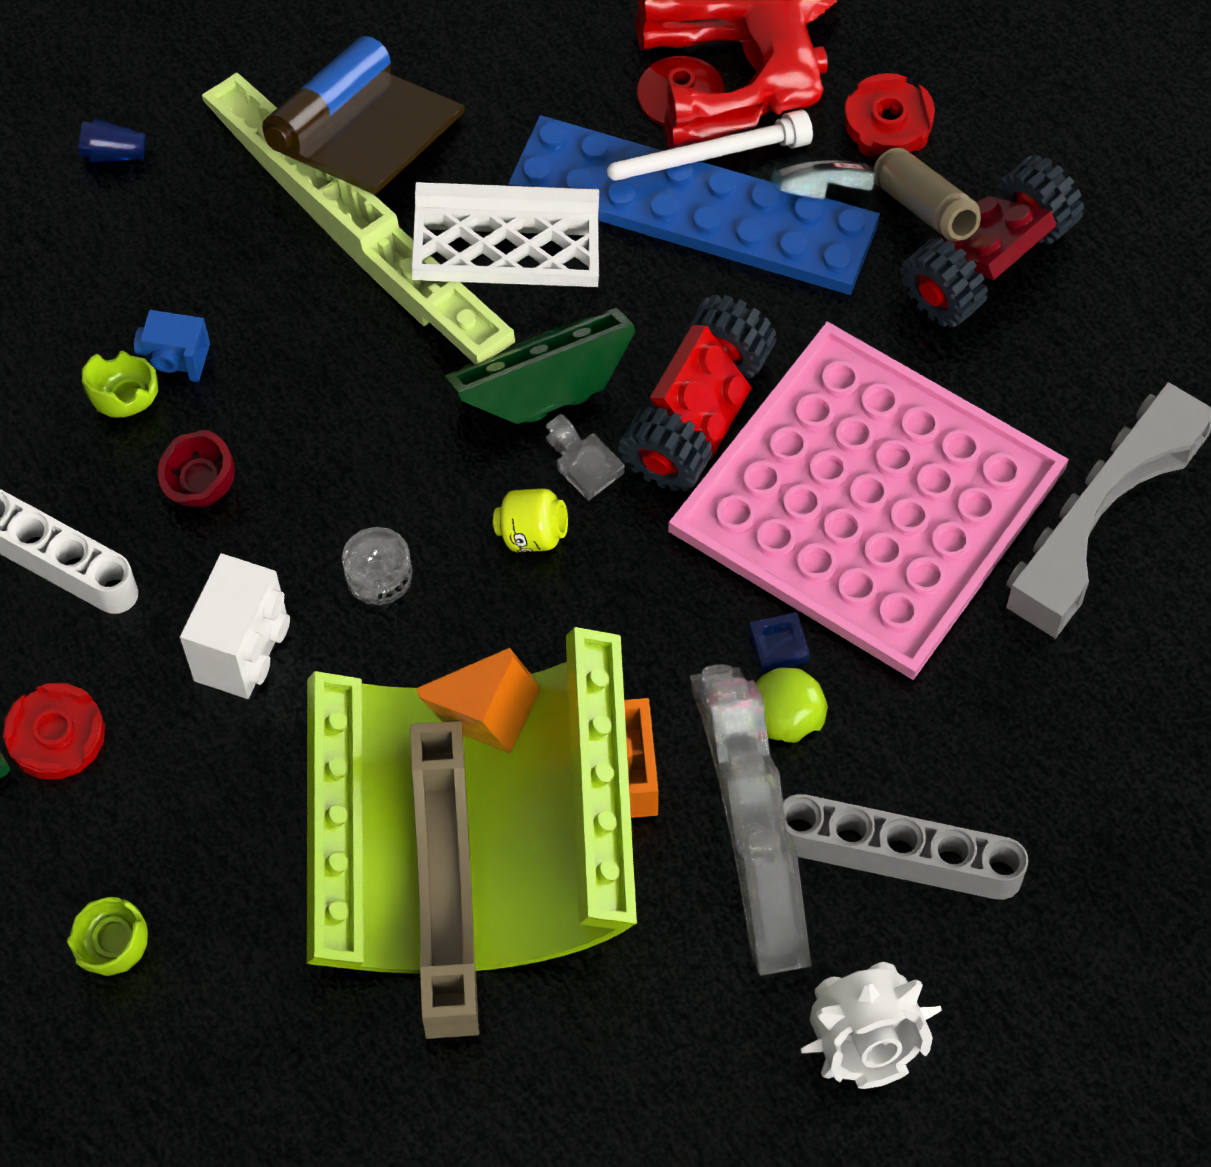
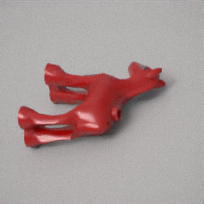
M638 0V11L635 13V28L641 51L656 47L683 48L711 42H742L746 58L757 71L747 85L731 93L708 94L693 88L668 84L664 115V128L668 149L724 137L733 132L756 127L761 117L770 110L780 115L786 110L809 108L818 103L824 90L820 74L826 73L828 69L827 55L823 46L813 47L806 25L818 19L821 14L825 13V10L837 3V0ZM706 20V21H699V22H680V21Z

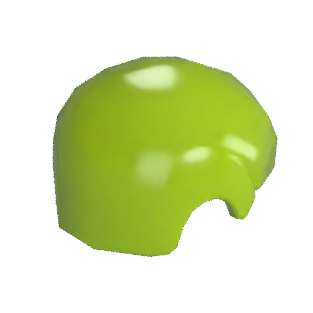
M120 351L113 360H104L99 354H95L82 368V384L88 399L98 412L112 418L128 417L145 410L151 405L158 393L156 370L145 358L130 356L125 351Z
M782 667L763 675L754 684L748 709L754 726L766 737L796 743L810 732L821 730L825 722L828 705L820 684L801 669Z
M106 897L89 902L75 917L67 943L76 959L75 963L89 972L112 976L128 971L142 958L147 947V925L138 908L126 899Z

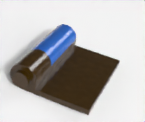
M363 36L359 37L267 116L263 121L262 129L267 144L273 150L376 195L464 113L465 105L391 75V62L386 48L373 37Z

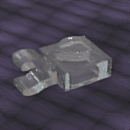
M562 414L546 425V428L551 432L546 436V440L556 451L563 455L557 460V469L588 501L624 474L625 464L594 433L582 441L573 425Z

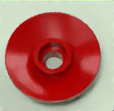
M672 56L655 62L642 74L637 87L638 102L642 111L649 119L663 127L668 84L693 88L708 94L725 93L724 81L719 72L709 63L690 56Z

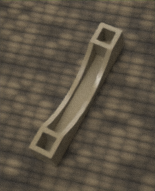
M462 722L410 724L419 877L421 1002L426 1039L479 1035L465 746Z

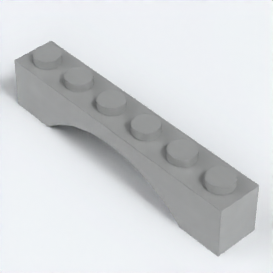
M1169 382L1157 397L1150 394L1144 400L1136 415V418L1139 419L1132 430L1126 426L1121 430L1112 444L1111 451L1114 453L1109 460L1104 462L1100 459L1094 465L1085 481L1088 487L1081 496L1076 493L1070 496L1059 515L1062 521L1055 530L1047 527L1043 531L1033 548V552L1036 553L1028 565L1021 561L1013 570L1006 583V586L1011 589L1006 608L1055 639L1083 602L1089 583L1086 562L1088 536L1100 516L1119 496L1137 484L1162 473L1184 469L1210 434L1211 407Z

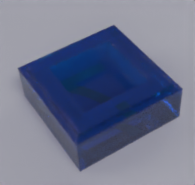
M797 612L749 623V632L762 673L809 662L810 653Z

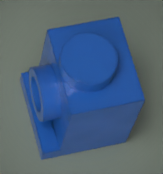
M149 310L145 326L139 327L136 331L134 340L135 354L144 355L150 365L157 370L169 373L176 370L188 372L190 381L199 382L210 346L204 318Z

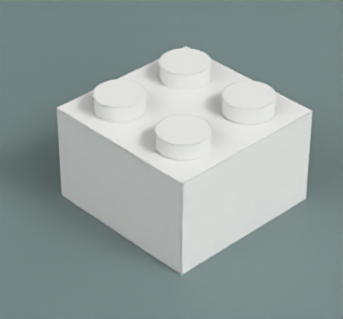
M222 553L220 554L180 636L195 682L249 699L255 684L261 685L264 682L270 667L269 654L275 642L281 643L290 623V616L287 615L284 605V593L281 592L276 571Z

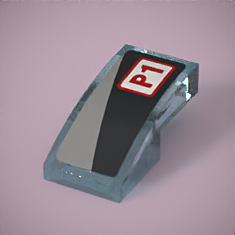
M824 160L800 163L774 171L771 181L780 191L824 200L828 182L871 191L876 173L864 163Z

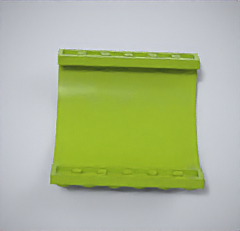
M574 627L566 635L567 662L531 674L537 681L540 692L511 753L463 735L476 971L525 965L565 956L605 942L637 923L620 635ZM314 671L307 679V964L375 972L420 973L419 877L410 724L442 721L419 698L416 688L362 684V679L317 671Z

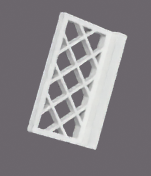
M416 182L412 280L598 287L599 190ZM428 229L446 231L436 236ZM474 231H485L492 233L482 238ZM520 233H536L538 235L529 240ZM567 235H585V236L582 237V238H580L579 240H577V241L575 242L574 240H572L571 238H569ZM459 237L472 245L460 253L448 245ZM504 239H508L518 248L505 255L494 246ZM551 240L563 248L562 251L553 257L540 248ZM436 251L448 260L443 264H422V260ZM483 253L494 263L489 266H476L471 260ZM529 255L538 261L540 265L536 268H523L517 262ZM576 257L587 265L589 270L568 269L563 264Z

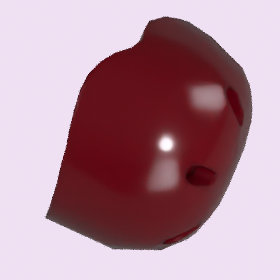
M207 430L180 435L174 439L161 456L158 465V480L162 491L173 502L189 507H205L216 503L230 489L235 475V462L227 445L218 435ZM195 452H198L199 458L194 459ZM173 471L180 472V476L174 474Z

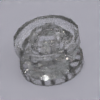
M381 527L363 529L353 535L344 546L342 562L347 586L359 600L376 605L391 603L403 596L411 585L413 571L408 544L400 534L391 529ZM403 580H408L405 585L402 584ZM399 586L402 590L397 592L394 588ZM382 593V599H379L378 594ZM387 593H390V594L393 595V596H391V597L386 598V594H387Z

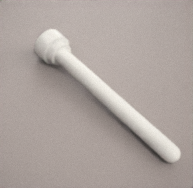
M803 109L784 113L782 118L776 120L775 125L611 163L607 168V175L610 179L617 181L778 142L782 146L788 145L790 148L801 147L812 142V124L806 111Z

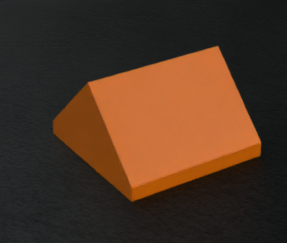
M510 648L416 688L419 698L442 722L461 721L464 736L511 753L540 692L535 678Z

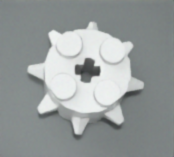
M887 962L877 963L868 970L857 971L844 978H827L815 989L817 1000L812 1006L810 1022L818 1039L801 1048V1053L824 1052L826 1060L821 1072L824 1078L835 1077L838 1082H841L843 1078L855 1080L858 1088L861 1089L884 1086L907 1075L909 1071L905 1064L915 1058L919 1051L924 1056L929 1053L933 1037L926 1019L942 1011L941 1006L919 1008L917 1000L922 988L921 982L917 980L907 982L906 978L897 972L895 966Z

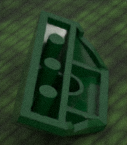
M618 308L603 312L600 316L587 317L507 347L495 357L476 365L471 362L463 366L459 371L457 370L445 375L446 382L463 402L516 424L535 422L544 418L552 410L565 405L581 404L587 401L590 395L604 390L631 341L635 328L633 323Z

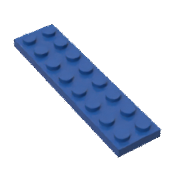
M541 115L508 183V186L598 189V221L848 295L852 294L878 227L880 213L700 161L615 181L607 175V168L611 163L661 152L662 150Z

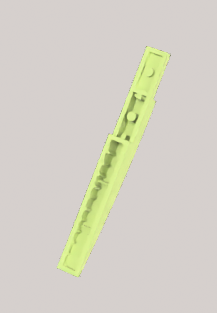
M238 72L202 94L203 101L278 183L381 287L423 326L431 323L475 365L495 357L515 343L513 329L462 283L412 280L413 239L399 228L396 214L375 195L273 150L265 140L262 125L266 117L276 110L277 107ZM432 256L422 260V264H439Z

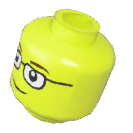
M550 489L513 490L506 494L501 507L495 509L493 525L496 535L502 536L506 546L514 552L547 551L554 549L559 539L566 536L568 513L564 501L558 500Z

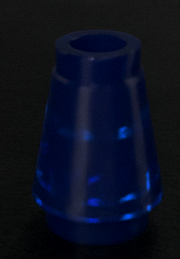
M94 118L93 122L83 121L80 133L79 157L90 158V163L134 159L143 160L146 133H140Z

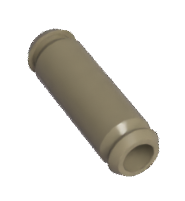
M893 148L882 153L876 160L874 165L876 184L947 240H965L976 232L981 220L978 204L903 148Z

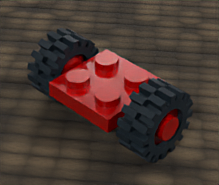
M712 295L710 299L708 297L703 299L685 330L683 342L650 396L651 401L658 408L657 412L653 407H646L645 411L640 409L619 442L618 450L620 453H623L621 457L625 463H632L630 469L635 473L641 471L644 474L642 478L646 481L656 480L657 486L661 488L669 485L671 491H679L680 488L683 491H687L690 487L693 488L706 464L713 458L752 387L744 375L747 378H752L755 374H758L776 342V338H774L776 333L774 328H768L771 323L767 318L760 319L758 317L760 311L756 308H753L751 311L745 308L746 302L739 299L737 304L733 303L732 297L724 295L722 300L718 295Z

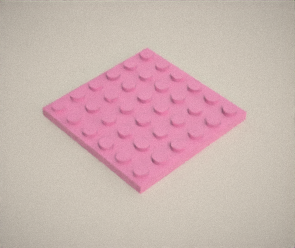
M826 322L669 521V532L914 680L1063 474L1069 459L833 324Z

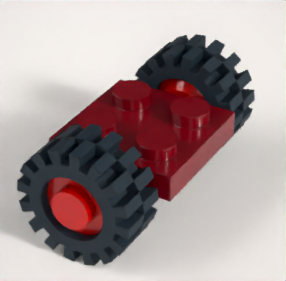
M1040 155L1025 158L999 181L1001 184L997 186V192L1001 193L998 198L987 196L976 202L980 208L981 220L978 229L971 237L961 241H950L943 235L935 240L932 238L902 263L903 267L900 268V274L905 277L901 280L903 286L910 287V290L907 292L909 297L917 299L919 303L916 306L921 311L926 309L928 311L927 316L932 321L938 318L939 325L945 327L948 324L951 328L962 323L987 299V296L984 295L988 292L987 286L981 284L985 280L984 277L995 280L1037 242L1042 243L1045 241L1046 244L1055 242L1082 218L1084 213L1081 211L1084 209V203L1077 200L1081 197L1079 189H1072L1071 185L1074 183L1072 178L1069 176L1065 179L1062 175L1064 169L1059 165L1053 168L1052 160L1048 158L1041 160Z

